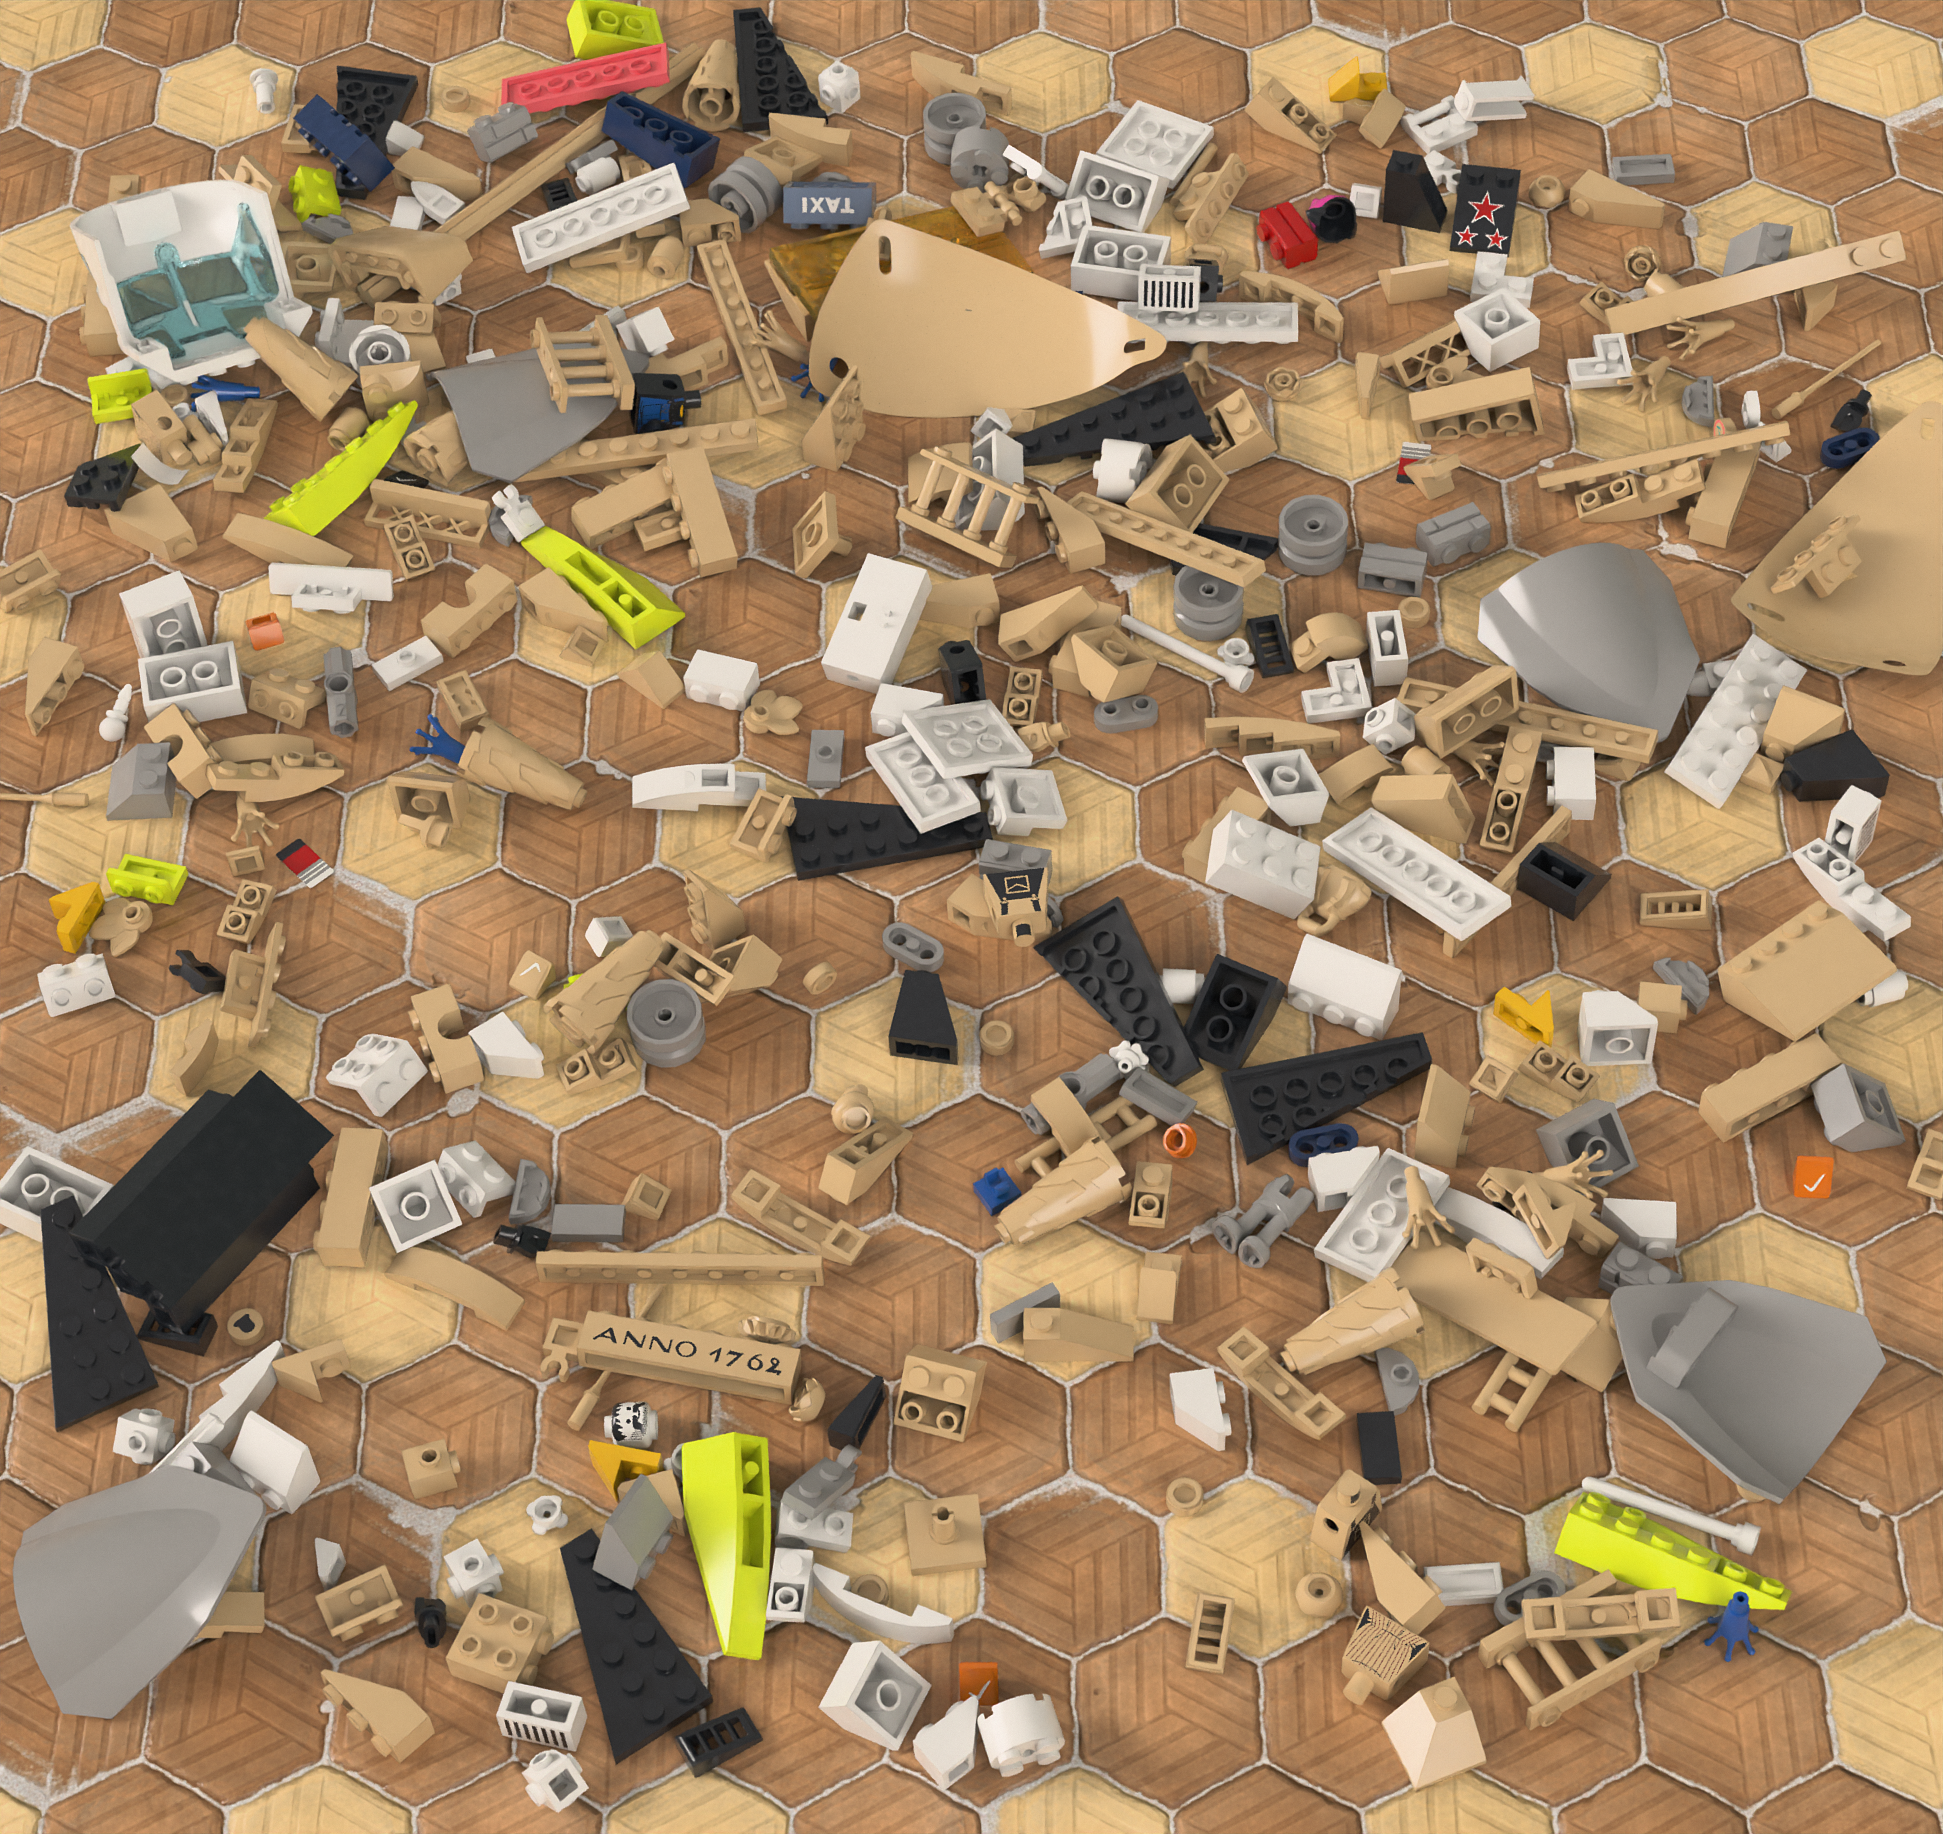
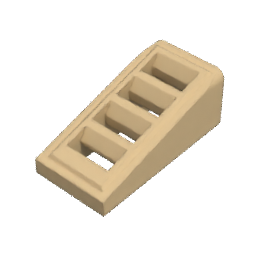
M1358 352L1355 358V377L1361 419H1367L1370 415L1380 377V357L1377 354Z
M1709 889L1642 893L1640 899V924L1643 926L1712 930V900ZM1652 905H1658V914H1652ZM1666 906H1672V913H1666ZM1680 907H1686V912H1680Z
M1197 1592L1185 1665L1186 1669L1223 1675L1235 1598ZM1203 1609L1225 1613L1224 1619L1202 1615ZM1200 1624L1223 1627L1222 1633L1201 1630ZM1198 1637L1220 1641V1647L1197 1644ZM1202 1652L1218 1655L1217 1662L1195 1659V1653Z

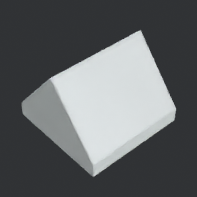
M988 407L970 431L982 439L995 428L1007 434L1013 425L1004 409Z

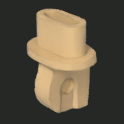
M1049 722L1034 723L1017 730L1021 740L1032 752L1042 751L1050 745L1053 748L1058 747V741L1070 738L1069 728L1063 722L1052 725Z
M401 813L398 823L420 833L422 845L428 848L433 845L441 848L445 847L452 831V824L442 821V817L436 813L428 816L425 821Z

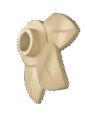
M1451 357L1445 360L1442 365L1435 366L1426 376V386L1428 389H1434L1482 378L1483 376L1467 370V357Z
M763 690L751 698V706L745 709L743 719L746 727L754 733L762 734L770 730L778 735L794 734L799 732V727L792 719L801 712L803 704L793 697L781 696L777 698L774 691Z
M126 898L112 899L103 905L105 915L99 917L93 923L89 936L96 940H110L111 954L113 957H117L131 949L138 942L140 933L145 932L151 926L153 921L151 908L143 901L131 903Z

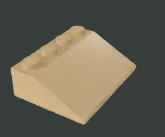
M1819 900L1717 969L1723 1001L1795 1042L1897 972L1896 965L1842 912Z

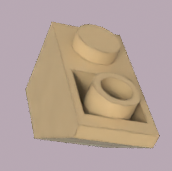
M707 198L688 200L690 209L679 213L684 247L697 246L725 239L726 243L742 241L739 215Z
M1137 1161L1129 1225L1165 1229L1169 1217L1172 1194V1164Z

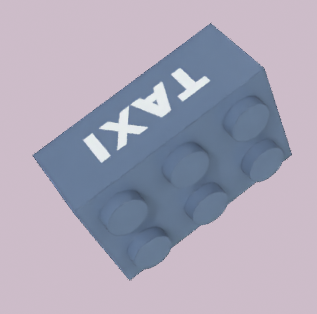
M789 181L783 187L784 223H791V228L806 229L811 224H820L821 229H837L840 224H849V229H866L868 217L874 218L876 210V182Z

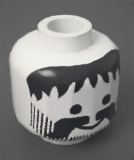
M644 1401L615 1404L612 1409V1415L605 1416L604 1418L605 1438H612L614 1445L647 1449L651 1445L652 1440L658 1439L657 1410H651L650 1405Z

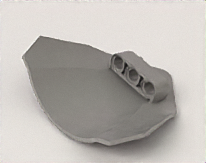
M590 343L552 344L554 350L595 348ZM536 348L426 374L427 380L437 379L449 400L472 471L510 484L579 442L602 423L618 405L616 398H612L611 395L568 397L566 413H560L556 401L551 400L550 385ZM621 348L631 375L632 373H644L648 369V356ZM597 360L559 362L561 367L602 365ZM604 378L566 379L567 384L609 383Z
M1590 543L1568 548L1524 568L1499 588L1480 599L1478 640L1507 666H1513L1516 669V674L1536 692L1558 707L1574 713L1658 730L1659 738L1657 743L1663 742L1668 738L1687 695L1700 658L1690 638L1671 580L1643 550L1628 549L1614 543Z
M1733 1280L1633 1285L1617 1288L1610 1299L1611 1311L1625 1368L1636 1402L1672 1427L1738 1486L1778 1504H1781L1812 1469L1887 1362L1867 1316L1770 1287Z
M168 1464L139 1479L63 1504L23 1532L21 1546L16 1552L13 1565V1584L17 1608L32 1653L56 1698L62 1714L113 1719L185 1651L212 1618L266 1515V1504L263 1499L253 1493L211 1477Z

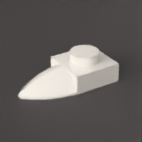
M421 181L411 182L412 192L418 202L424 206V213L440 224H444L465 208L463 201L440 186Z
M1735 660L1702 664V670L1694 674L1687 695L1698 697L1712 696Z

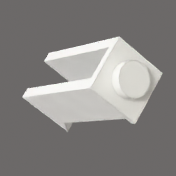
M1522 76L1513 81L1467 83L1465 80H1462L1459 91L1455 96L1454 105L1465 122L1526 118L1527 113L1519 101L1533 100L1535 95Z

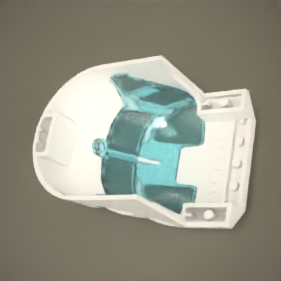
M209 180L147 191L94 208L78 216L70 223L79 253L86 268L97 283L96 292L102 304L109 311L121 350L139 363L175 382H180L182 385L198 381V376L209 373V376L224 374L227 372L226 368L237 365L239 368L255 364V359H259L260 355L245 339L247 333L243 331L254 316L259 320L265 317L299 337L313 313L311 305L295 298L293 295L267 192L237 180Z

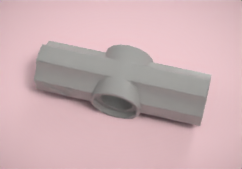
M334 647L330 648L326 654H323L325 668L324 687L327 694L329 727L331 734L337 735L340 738L352 737L353 733L359 730L357 717L358 699L354 684L353 661L350 650Z
M1100 1053L1075 1072H1065L1058 1077L1074 1093L1075 1098L1085 1110L1089 1100L1120 1079V1071L1109 1055ZM1030 1103L1021 1110V1116L1026 1122L1027 1127L1035 1135H1042L1052 1128L1033 1103Z

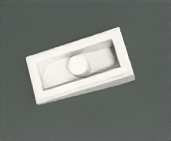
M212 390L195 398V404L199 420L210 434L214 432L219 437L224 446L222 450H224L229 439L216 391Z

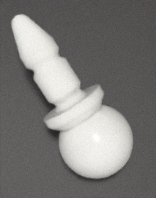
M126 684L119 692L118 700H116L113 710H107V718L100 723L99 733L106 741H117L125 734L124 723L128 721V717L124 714L128 708V702L131 700L132 686L130 684Z

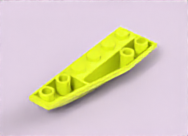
M413 400L403 404L400 401L393 405L387 411L388 416L385 419H379L372 423L366 429L367 433L350 442L345 447V451L329 460L324 465L325 467L307 480L303 478L290 488L293 493L288 497L282 496L269 506L272 511L264 519L294 528L314 537L350 506L373 482L405 434L418 407L417 402Z
M547 526L542 527L521 541V545L543 566L549 567L558 576H564L571 589L576 593L583 594L589 606L595 611L599 610L607 619L608 625L636 650L686 617L685 612L647 578Z
M731 1432L683 1444L684 1515L723 1655L759 1660L762 1657L766 1623L771 1549L768 1438Z
M1583 1492L1568 1513L1554 1551L1557 1555L1600 1573L1609 1569L1615 1579L1646 1590L1676 1588L1677 1598L1704 1604L1727 1606L1729 1601L1733 1599V1595L1736 1592L1742 1591L1749 1597L1748 1604L1750 1609L1784 1610L1792 1593L1780 1581L1763 1577L1646 1518V1514L1639 1509L1633 1507L1622 1508L1610 1503L1611 1501L1608 1497L1596 1492H1590L1589 1494Z

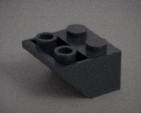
M1557 842L1538 843L1520 863L1517 889L1574 921L1611 879L1612 874Z

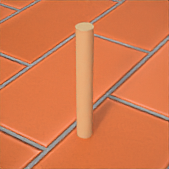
M1208 143L1170 199L1173 206L1177 207L1180 198L1191 185L1192 179L1205 170L1217 152L1218 148L1214 143Z

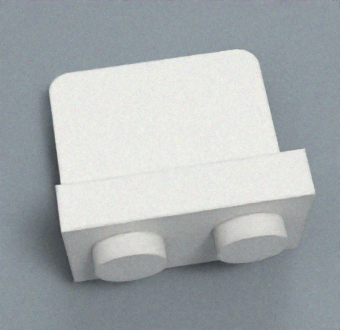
M328 298L326 309L322 310L320 314L321 329L320 332L317 331L315 334V347L332 359L339 360L346 366L351 367L349 358L350 345L358 337L357 334L374 325V320H345L340 298Z
M368 1034L357 1041L356 1047L346 1057L339 1059L332 1066V1071L326 1076V1079L332 1085L357 1090L375 1116L382 1117L428 1072V1069L407 1040L378 1034Z

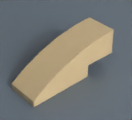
M778 113L769 114L771 138L777 136L824 156L823 162L849 166L853 153L851 129L826 127V119Z

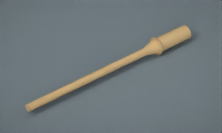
M1877 339L1806 390L1793 392L1789 398L1772 409V415L1776 419H1780L1797 406H1802L1809 394L1881 345V341Z
M54 790L52 793L44 795L0 793V800L43 801L52 804L53 807L57 805L88 806L89 796L87 793H64Z
M657 1284L637 1317H646L664 1288L662 1284ZM604 1370L596 1384L589 1390L584 1391L583 1398L567 1422L570 1428L579 1431L596 1403L600 1402L601 1388L609 1377L610 1371Z

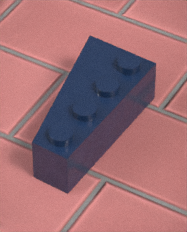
M623 91L607 102L602 132L656 169L674 163L683 188L686 189L714 168L720 138Z
M318 94L293 117L301 127L298 133L308 143L314 140L316 143L313 146L325 158L330 155L332 158L329 161L341 173L346 169L348 171L346 174L347 178L356 187L362 184L372 192L395 169L365 133L362 134L354 124H351Z

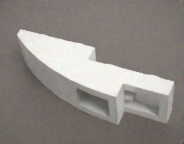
M695 764L654 770L633 776L632 808L698 811L699 804L749 807L758 788L766 791V775L759 772L735 771V764Z
M1817 838L1793 852L1794 860L1824 900L1831 907L1842 912L1863 933L1869 930L1885 942L1911 926L1910 915L1864 881V871L1822 839Z

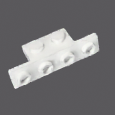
M271 563L268 567L270 592L272 594L292 595V607L303 608L307 612L325 609L333 610V612L338 614H346L354 611L361 600L391 601L394 597L393 574L391 570Z

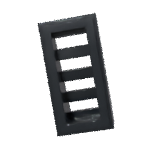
M569 178L541 185L549 212L577 201Z
M1274 614L1247 619L1245 631L1262 679L1294 673L1279 615ZM1272 633V636L1259 638V634ZM1271 642H1275L1276 644L1268 647H1262L1261 645ZM1279 652L1277 656L1266 658L1264 656L1267 653ZM1282 661L1283 666L1272 668L1267 666V664Z
M149 1310L137 1338L138 1340L204 1357L218 1325L213 1314L204 1312L185 1334H177L173 1330H170L169 1333L164 1332L166 1328L160 1325L157 1331H151L156 1319L151 1310ZM192 1328H196L194 1335H189Z
M876 1375L831 1423L827 1429L830 1446L843 1450L845 1446L851 1444L860 1449L886 1398L883 1377Z
M744 1707L693 1727L674 1737L676 1747L694 1778L703 1775L763 1741L761 1734ZM738 1722L741 1723L747 1733L746 1736L741 1738L733 1726ZM727 1730L733 1741L726 1743L720 1733ZM712 1737L719 1746L715 1749H712L707 1741ZM699 1744L705 1752L698 1755L694 1748Z

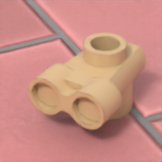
M1014 174L1007 185H1001L1007 194L1006 198L1008 201L1022 207L1025 212H1035L1046 202V195L1038 190L1036 182L1028 176L1024 177L1020 174Z
M196 415L187 416L182 423L187 430V437L191 440L187 447L192 452L194 461L199 466L207 461L212 465L222 460L220 449L224 446L219 437L214 432L208 434Z

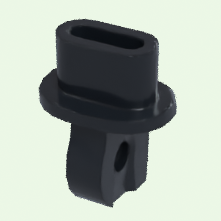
M1862 389L1856 398L1850 399L1841 407L1830 427L1845 433L1857 429L1862 422V417L1866 416L1869 412L1867 403L1871 399L1872 394Z
M501 1224L495 1233L493 1244L507 1247V1253L509 1254L517 1251L528 1258H535L537 1251H544L546 1249L551 1233L536 1227L524 1226V1224H517L515 1228Z
M416 1597L414 1612L418 1631L427 1647L436 1648L440 1644V1639L446 1633V1605L439 1598L425 1599L424 1597Z

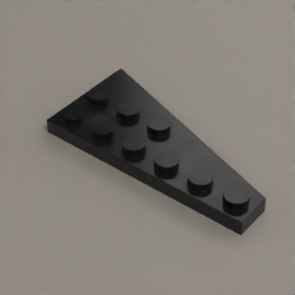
M762 8L733 10L743 132L770 130V113L826 119V125H828V115L820 108L815 94L810 92L807 87V81L792 57L786 53L784 44L781 39L778 40L773 26Z
M337 66V112L341 113L351 124H354L362 134L365 133L386 157L388 152L386 136L393 121L402 122L419 85L417 76ZM336 168L338 196L366 200L369 190L362 184L356 187L347 178L346 174L348 171L346 169L341 173Z
M1184 371L1013 437L1015 441L1023 445L1024 467L1059 463L1064 458L1080 456L1081 460L1093 458L1092 454L1101 453L1102 443L1105 438L1149 444L1151 451L1157 450L1162 445H1170L1190 434L1196 441L1205 440L1206 444L1217 443L1215 434Z
M793 797L795 808H797L795 819L790 827L786 826L798 881L980 849L984 847L986 839L993 840L986 812H978L920 833L904 809L898 805Z
M1118 896L1033 947L1125 1040L1129 1041L1131 1045L1134 1043L1141 1045L1142 1052L1149 1058L1148 1063L1169 1084L1176 1087L1204 1070L1123 899Z
M1421 1032L1222 1072L1221 1083L1246 1165L1289 1144L1291 1137L1295 1133L1321 1127L1427 1071L1432 1064V1058L1424 1034Z
M74 1195L40 1210L56 1432L159 1387L106 1266L82 1258L69 1235V1231L83 1218Z
M591 1528L562 1546L560 1551L615 1764L617 1765L713 1703V1698L636 1589L630 1590L592 1570L600 1539Z

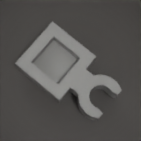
M611 139L569 161L565 165L569 173L572 174L601 157L605 159L611 157L610 154L618 150L614 140Z

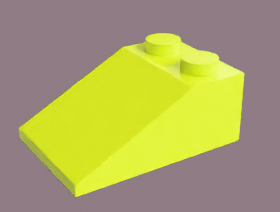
M575 0L566 19L575 57L583 60L664 43L656 10L653 8L611 0Z

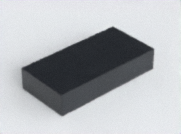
M1394 1411L1357 1413L1356 1422L1363 1478L1374 1485L1401 1484L1402 1473Z

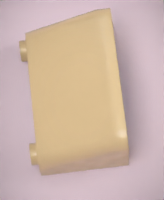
M383 226L339 237L328 247L329 256L347 291L358 292L357 286L363 283V280L369 273L398 277L403 289L408 290L410 287L416 289L421 294L418 297L419 302L431 304L473 261L468 251V246L461 237L394 226Z

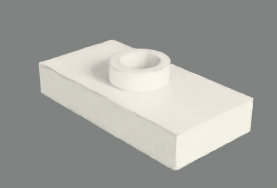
M424 636L372 664V669L388 691H391L443 663L444 660L440 651L427 636Z

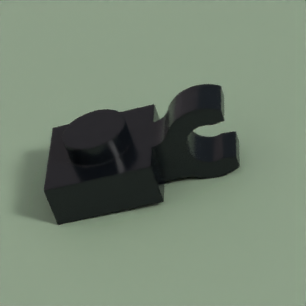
M176 950L175 954L181 958L182 966L180 964L170 965L169 970L172 974L182 976L190 983V987L198 993L224 992L226 977L208 962L201 963L190 950Z

